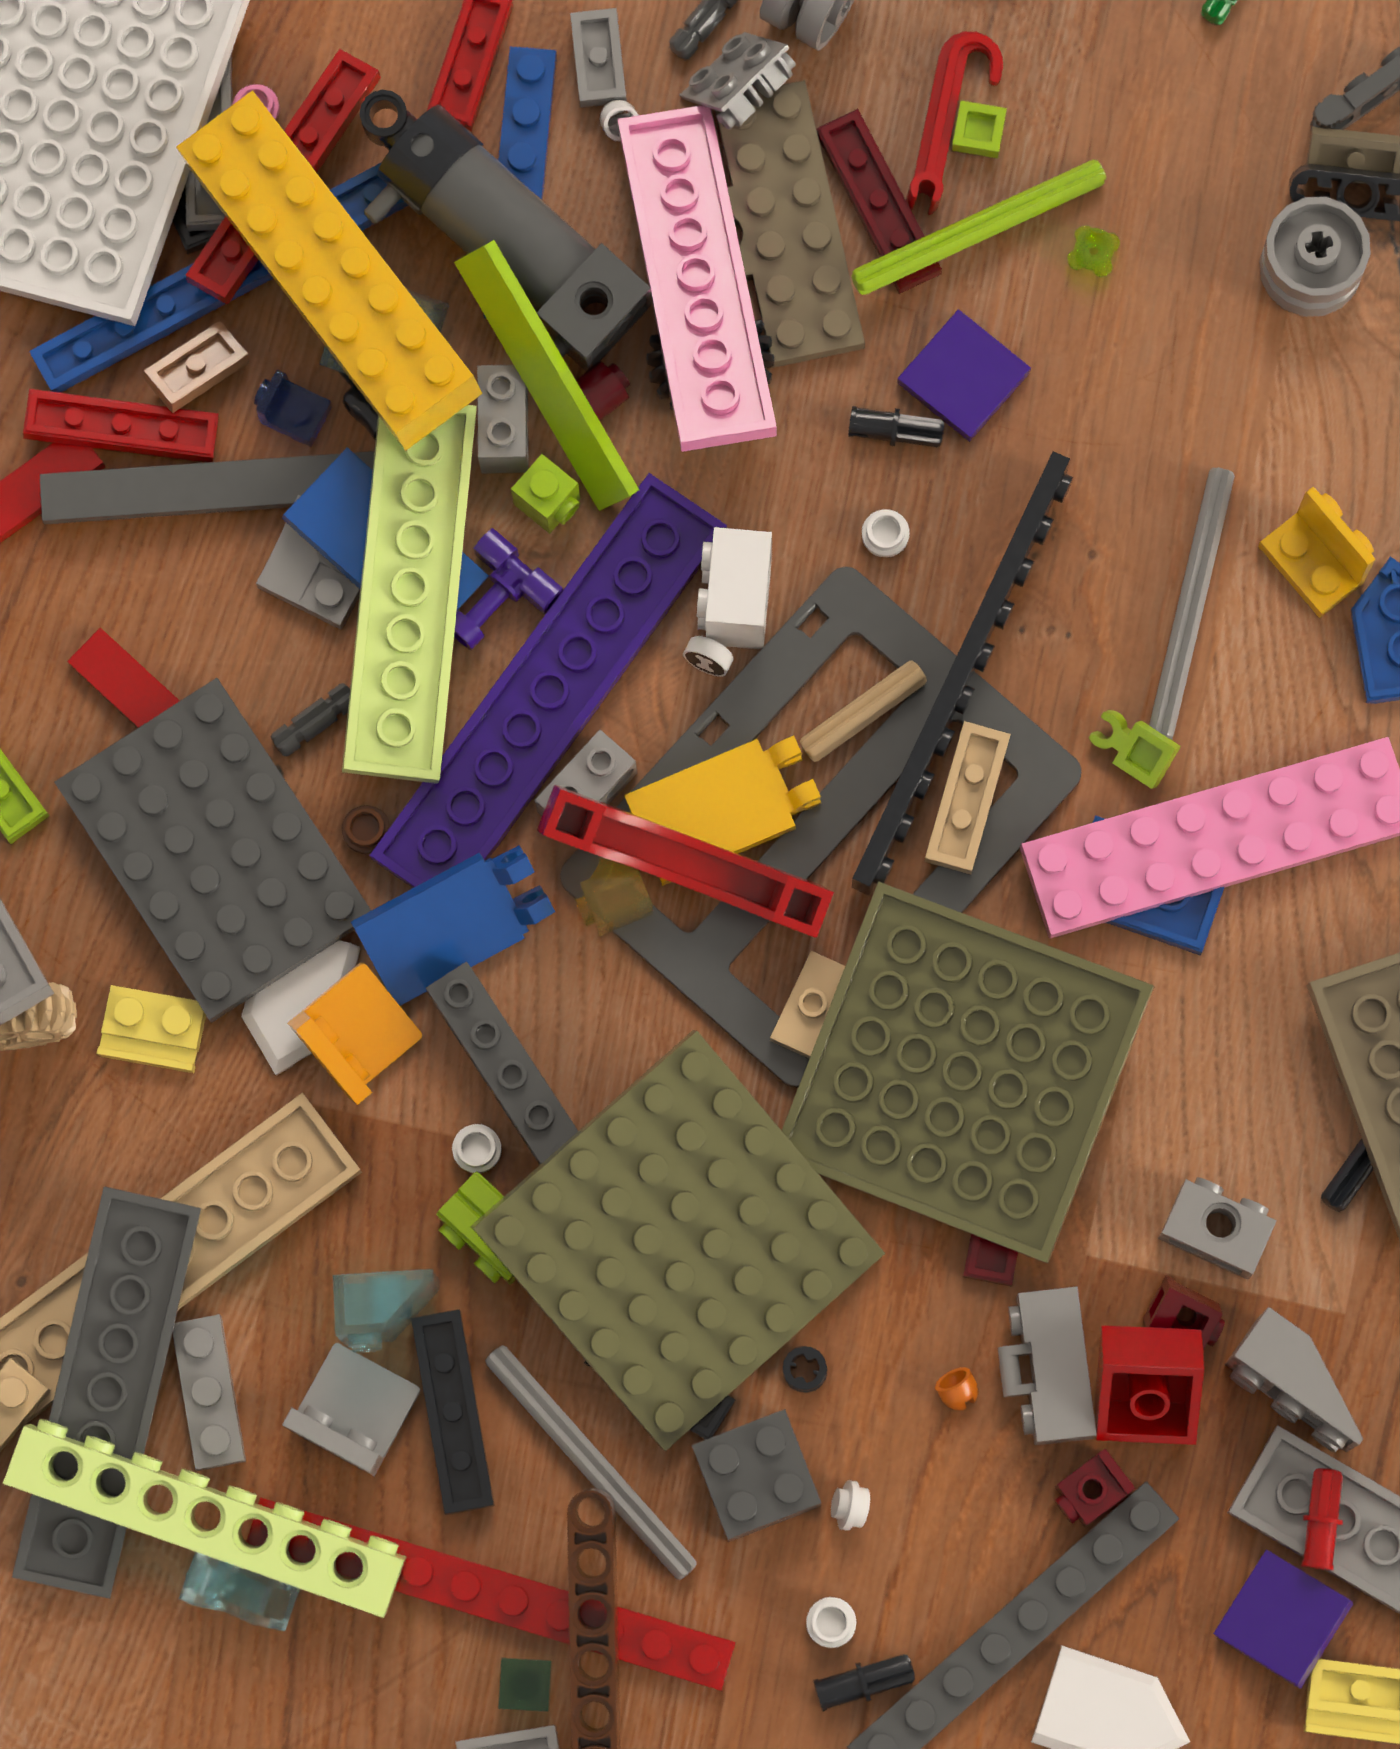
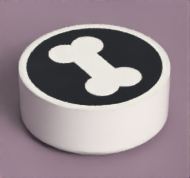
M704 636L692 637L683 652L687 662L713 676H725L733 662L732 653L725 646Z

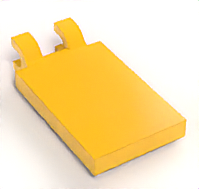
M794 735L774 744L765 751L762 750L758 739H755L624 795L631 814L737 854L795 830L796 825L792 815L821 804V796L813 779L788 791L779 769L802 761V752ZM659 877L662 886L671 883V881Z

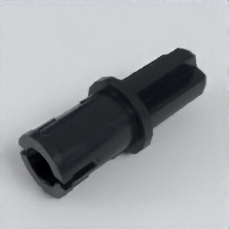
M852 406L848 436L890 441V446H895L896 442L939 447L943 441L944 422L940 419L900 414V409L895 408V412H886Z
M903 1654L861 1667L859 1662L855 1664L857 1669L824 1679L813 1680L823 1712L828 1708L864 1697L867 1702L872 1701L871 1695L913 1683L915 1681V1673L908 1655Z

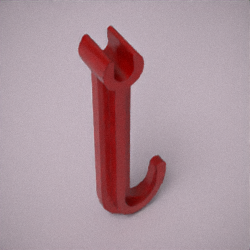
M964 31L955 34L943 44L940 51L914 177L906 195V201L911 210H913L917 195L920 193H924L930 198L929 215H932L937 210L943 194L942 178L968 55L973 52L984 53L989 60V84L996 86L1001 80L1003 71L1002 53L998 45L989 36L982 33Z

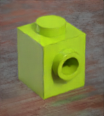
M543 454L537 458L511 488L514 505L549 534L559 523L563 525L568 522L580 506L579 500L581 498L578 482Z

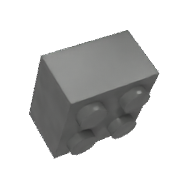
M785 1409L692 1445L728 1542L821 1507L819 1495Z

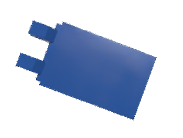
M519 845L486 861L480 853H477L351 921V924L387 991L401 1006L427 992L426 987L466 961L470 967H473L525 939L523 934L529 931L526 925L540 922L555 913V910L540 885L512 899L506 885L516 884L535 872L527 855Z

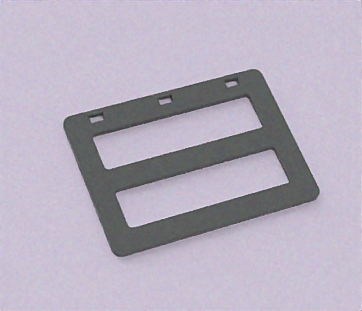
M851 567L838 568L827 577L631 792L755 740L852 635L862 637L897 669L906 662L913 660L924 672L927 679L926 684L901 703L820 792L821 804L803 811L794 821L796 829L781 835L758 860V862L808 880L899 780L955 661L956 655L859 571ZM818 608L827 620L809 638L798 628ZM975 671L968 683V686L975 688L969 705L963 715L955 712L950 723L959 722L963 725L964 721L1011 734L1004 761L1017 772L1018 777L989 810L971 875L938 866L913 893V895L961 913L1019 851L1021 844L1028 841L1074 790L1081 778V766L1078 760ZM717 716H720L721 720L729 727L710 746L699 736ZM624 798L616 808L631 813ZM577 849L564 863L560 872V879L564 889L787 1086L799 1087L809 1058L770 1041L780 1016L729 971L731 963L770 920L721 901L693 932H684L630 885L629 877L636 870L635 868Z

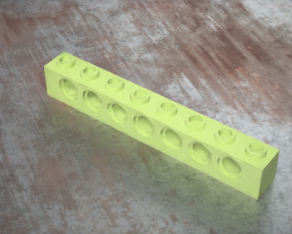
M39 1419L37 1426L32 1424L23 1426L3 1484L384 1618L406 1559V1556L397 1554L398 1544L372 1535L368 1543L349 1537L352 1528L328 1519H323L321 1526L302 1520L304 1511L283 1503L276 1502L274 1509L255 1503L256 1494L229 1485L226 1493L207 1486L210 1478L193 1471L181 1469L179 1476L160 1470L162 1461L141 1453L134 1452L132 1460L113 1453L114 1444L87 1435L84 1443L66 1437L67 1427L48 1420ZM61 1451L71 1453L78 1462V1471L70 1480L60 1478L53 1468L54 1459ZM107 1468L117 1469L125 1477V1489L119 1496L108 1495L101 1487L100 1478ZM163 1485L171 1491L173 1504L168 1512L159 1513L149 1506L147 1495L152 1486ZM200 1502H211L218 1507L221 1518L216 1528L204 1529L197 1524L194 1512ZM256 1518L266 1525L268 1538L263 1545L252 1546L243 1539L241 1530L243 1523L247 1519ZM304 1535L314 1542L316 1552L311 1561L301 1563L291 1557L289 1542L292 1537ZM344 1552L357 1554L363 1563L361 1576L355 1579L343 1578L336 1569L338 1555Z

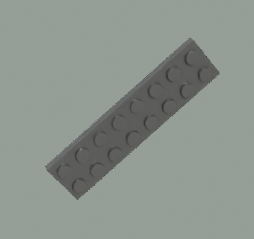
M104 1186L49 1421L68 1428L66 1437L83 1443L87 1435L108 1441L115 1445L114 1454L131 1460L134 1452L144 1454L201 1208ZM61 1451L54 1459L53 1468L60 1478L70 1480L78 1471V1462L71 1453ZM107 1468L100 1478L101 1487L108 1495L119 1496L125 1489V1477L117 1469ZM31 1494L12 1578L110 1599L127 1527Z

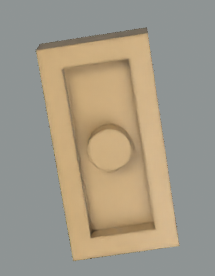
M810 952L770 1037L771 1042L810 1059L845 969L844 965L816 952Z

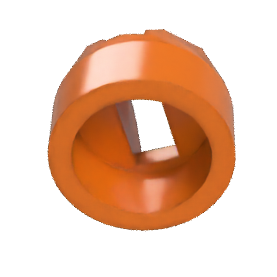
M961 1367L944 1374L935 1384V1389L942 1402L952 1410H966L965 1402L969 1401L974 1404L977 1401L979 1389L969 1368Z

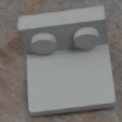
M335 1343L298 1410L291 1408L282 1425L293 1433L375 1476L418 1398L420 1388L345 1346Z

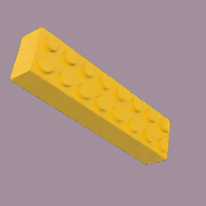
M253 90L176 146L188 168L405 451L483 394L474 375Z

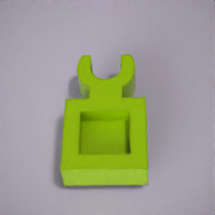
M1114 710L1103 712L1101 718L1112 725L1113 734L1111 737H1107L1103 733L1095 731L1090 734L1089 740L1099 748L1108 749L1113 747L1119 751L1112 764L1149 788L1157 787L1181 746L1143 721L1136 722L1131 730L1128 728L1125 718L1119 712Z

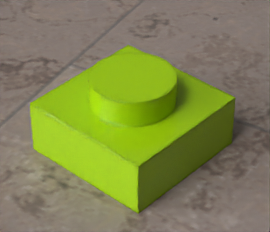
M961 100L952 151L998 158L1007 108Z

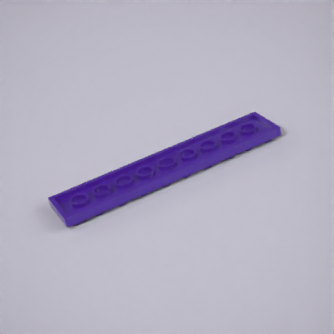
M648 473L638 487L639 491L631 496L442 755L440 781L438 784L423 782L369 855L371 860L414 888L477 853H480L485 861L489 859L700 569L703 542H713L714 527L727 528L726 524Z

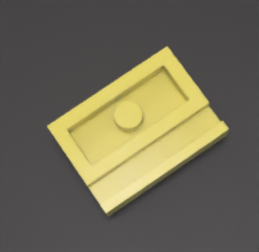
M111 985L101 1030L100 1046L96 1054L105 1058L194 1073L206 1014L197 1000Z
M1319 1659L1309 1675L1304 1732L1400 1744V1669Z

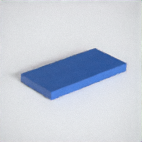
M347 447L283 514L282 519L360 589L373 470ZM463 552L457 610L464 605L489 577Z

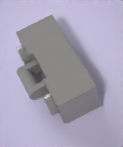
M1078 1286L1018 1293L1016 1297L1017 1306H1009L1008 1313L1011 1335H1021L1022 1344L997 1348L1003 1397L1029 1395V1404L1021 1405V1418L1024 1435L1033 1434L1034 1445L1094 1439L1097 1434ZM1029 1355L1033 1383L1022 1384L1018 1356Z

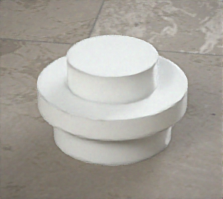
M887 509L878 510L869 515L862 527V540L865 547L872 554L879 557H892L899 554L906 547L909 540V526L905 518L898 512Z
M472 1124L461 1129L455 1136L452 1145L455 1161L463 1170L470 1173H475L476 1171L484 1173L492 1169L499 1161L502 1150L498 1135L490 1127L482 1124Z
M848 1480L843 1489L837 1488L835 1490L831 1503L832 1518H837L839 1529L849 1531L852 1526L858 1528L864 1526L870 1506L869 1489L859 1487L857 1481Z
M827 1597L817 1601L811 1607L807 1615L806 1626L810 1637L817 1644L827 1648H836L846 1644L852 1638L856 1629V1616L851 1606L844 1600Z

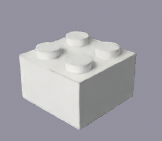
M714 527L713 542H703L701 562L702 583H707L709 586L708 589L699 588L697 617L698 629L706 630L707 638L713 639L727 647L762 649L764 647L772 562V532Z

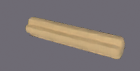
M913 660L906 662L803 736L800 740L801 747L814 762L819 761L925 685L927 679L924 672Z

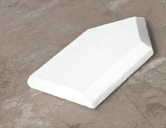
M339 940L245 1001L241 1017L276 1076L292 1067L296 1062L312 1054L287 1023L356 966L361 950L359 946Z
M1061 1646L1031 1741L1032 1743L1050 1749H1178L1190 1743L1157 1677Z

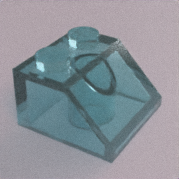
M433 1269L333 1275L335 1335L344 1345L348 1344V1347H352V1352L381 1351L382 1342H393L411 1323V1318H415L440 1290L439 1278Z

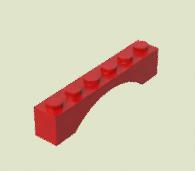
M557 785L553 786L537 831L543 836L655 875L815 938L818 936L834 894L833 891L822 885Z

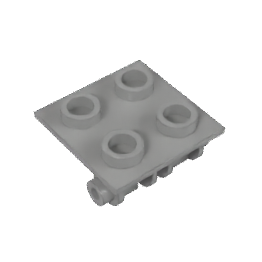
M744 32L731 38L723 46L722 54L710 66L698 70L689 80V86L679 96L684 100L721 111L717 115V119L725 128L730 130L734 125L740 127L756 111L751 104L758 108L763 104L761 97L752 85L763 96L770 98L773 95L772 90L776 91L793 75L791 70L796 66V63L786 53L789 49L787 44Z

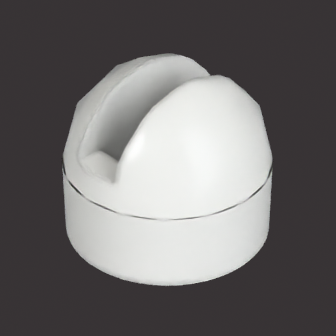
M620 99L613 100L603 107L600 113V123L609 138L621 141L618 119L639 115L630 103ZM628 111V113L616 115V114H619V113H621V112Z

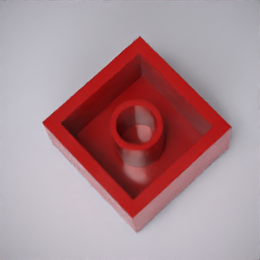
M1101 1325L1095 1391L1096 1441L1196 1445L1204 1376L1202 1330Z

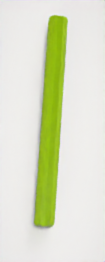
M1090 160L854 269L851 276L853 284L861 295L873 292L1102 186L1106 179L1105 171L1098 160Z

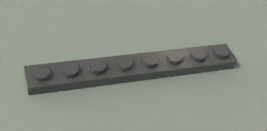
M1147 1481L1143 1483L853 1740L847 1748L921 1749L1175 1524L1179 1520L1178 1516Z

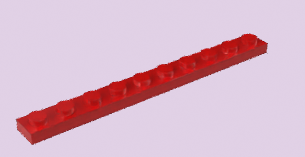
M260 1497L258 1504L274 1509L276 1502ZM304 1511L302 1520L321 1526L323 1519L343 1524L352 1528L349 1537L368 1543L372 1535L398 1544L397 1554L406 1556L395 1592L570 1645L569 1591ZM253 1518L246 1542L252 1546H260L268 1538V1529L261 1520ZM304 1535L292 1537L289 1542V1553L294 1560L306 1563L314 1558L316 1549L314 1542L309 1537ZM344 1552L338 1555L336 1559V1569L340 1575L355 1579L361 1576L363 1563L357 1554ZM591 1599L586 1600L581 1605L580 1615L584 1623L592 1627H598L605 1623L607 1611L603 1603ZM618 1606L619 1660L722 1691L736 1642ZM592 1650V1652H595V1653H598V1654L603 1655V1654L600 1653L599 1651H594V1650Z

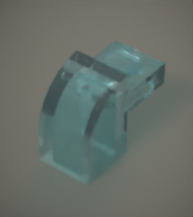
M195 1552L179 1599L191 1605L226 1612L253 1625L285 1631L300 1588Z

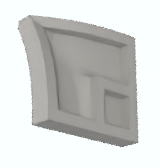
M285 523L280 537L256 582L258 589L342 630L360 597V589L291 526Z

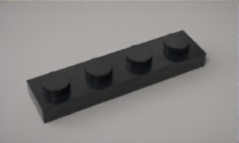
M458 1309L411 1318L445 1515L493 1507L495 1504L461 1311Z

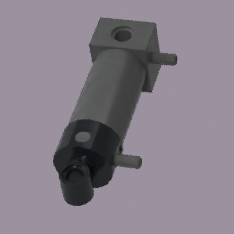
M383 89L374 91L364 99L360 108V118L365 134L370 141L389 150L378 168L377 174L387 186L364 210V215L373 224H378L390 209L402 199L417 214H424L467 254L495 240L561 356L564 357L567 354L585 371H588L601 361L652 306L651 287L602 243L595 249L483 147V143L441 105L430 108L417 119L407 110L402 98L393 91ZM382 109H392L398 114L395 123L387 128H379L372 123L374 115ZM592 303H601L606 306L605 311L598 315H589L584 312V309Z

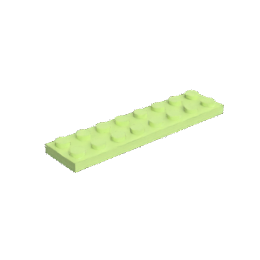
M465 406L406 451L378 416L342 772L437 784L440 781L477 406Z

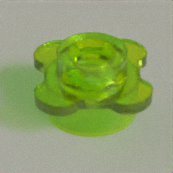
M1088 225L1079 227L1075 231V248L1067 256L1068 265L1074 270L1085 268L1094 271L1098 277L1108 276L1113 268L1111 263L1113 252L1117 251L1120 247L1118 236L1114 233H1107L1100 228H1091ZM1091 248H1096L1098 250V253L1096 255L1090 254L1089 250Z

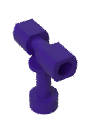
M491 528L473 548L475 555L493 570L489 578L494 585L466 615L458 610L456 611L454 638L469 650H473L485 637L479 628L508 597L517 602L523 596L545 615L563 591V588L539 567L532 571L518 559L519 553L517 548L494 528Z

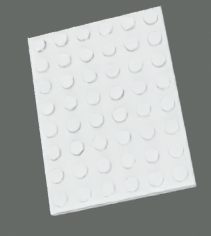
M0 0V291L136 326L190 172L176 146L207 124L250 0Z

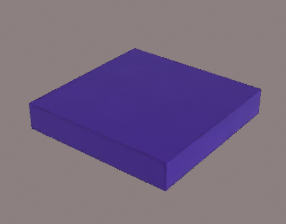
M958 309L897 378V384L970 442L1029 375L1031 367Z
M1266 1549L1213 1634L1216 1638L1301 1689L1353 1606V1603L1350 1599Z

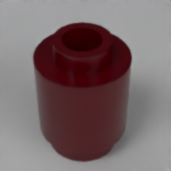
M599 361L576 379L599 421L629 399L625 389L630 386V382L614 363L607 367L603 362Z

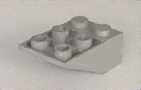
M1268 1307L1256 1319L1225 1363L1228 1368L1233 1370L1229 1377L1240 1387L1252 1394L1256 1390H1260L1272 1398L1274 1401L1270 1407L1288 1421L1295 1423L1297 1419H1301L1315 1429L1311 1436L1330 1451L1336 1453L1338 1449H1343L1348 1452L1357 1447L1362 1442L1363 1437L1311 1337Z

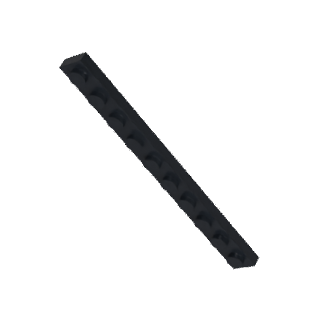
M1053 451L852 878V888L869 896L874 884H877L878 881L885 884L895 860L887 856L895 840L903 844L911 829L915 817L908 814L915 797L924 800L935 776L934 773L928 771L935 754L944 757L955 731L948 728L955 712L963 715L973 696L975 688L968 686V683L975 669L984 672L995 646L988 643L989 638L995 627L1004 629L1015 604L1008 601L1015 584L1023 588L1031 572L1034 561L1027 557L1033 544L1036 542L1043 545L1052 527L1054 519L1048 517L1047 514L1054 500L1063 503L1074 477L1067 474L1070 462L1068 457Z

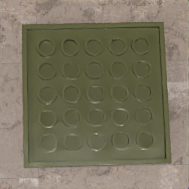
M878 881L782 1132L820 1175L1049 1263L1155 987L1149 983Z
M696 1030L691 1031L470 1226L664 1451L668 1450L885 1254Z

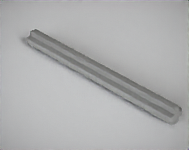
M1211 468L1208 474L1149 726L1171 740L1173 739L1235 477L1232 471L1222 468Z
M503 1345L496 1348L485 1360L490 1370L592 1485L610 1495L614 1501L616 1512L670 1573L678 1580L687 1576L697 1565L693 1556L510 1350Z

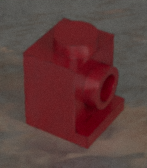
M1165 1276L1143 1317L1146 1327L1202 1330L1203 1350L1206 1345L1214 1346L1225 1324V1320L1221 1318L1223 1312L1219 1303L1176 1283L1175 1279ZM1184 1307L1195 1311L1193 1318L1189 1321H1181L1177 1318L1179 1311Z
M1105 1448L1055 1486L1060 1495L1054 1501L1071 1524L1079 1519L1082 1525L1086 1527L1136 1488ZM1092 1480L1100 1485L1101 1494L1097 1499H1089L1084 1495L1083 1485L1085 1482Z

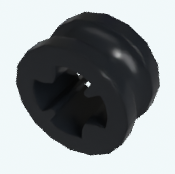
M801 1346L793 1349L787 1354L783 1362L785 1381L797 1392L809 1393L816 1391L823 1385L827 1377L825 1358L820 1351L813 1347ZM803 1356L808 1363L816 1361L819 1364V1371L813 1370L816 1378L807 1383L802 1376L794 1378L791 1375V1368L797 1369L794 1361Z

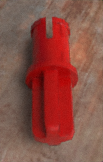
M1317 1468L1313 1472L1308 1515H1303V1521H1307L1304 1559L1301 1565L1303 1567L1334 1570L1333 1559L1337 1526H1343V1520L1338 1519L1343 1474L1338 1470Z

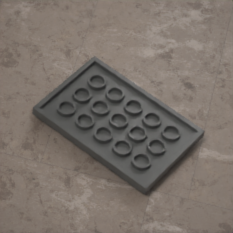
M215 678L55 781L56 786L211 1023L353 932L354 928L351 921L372 911L218 678Z

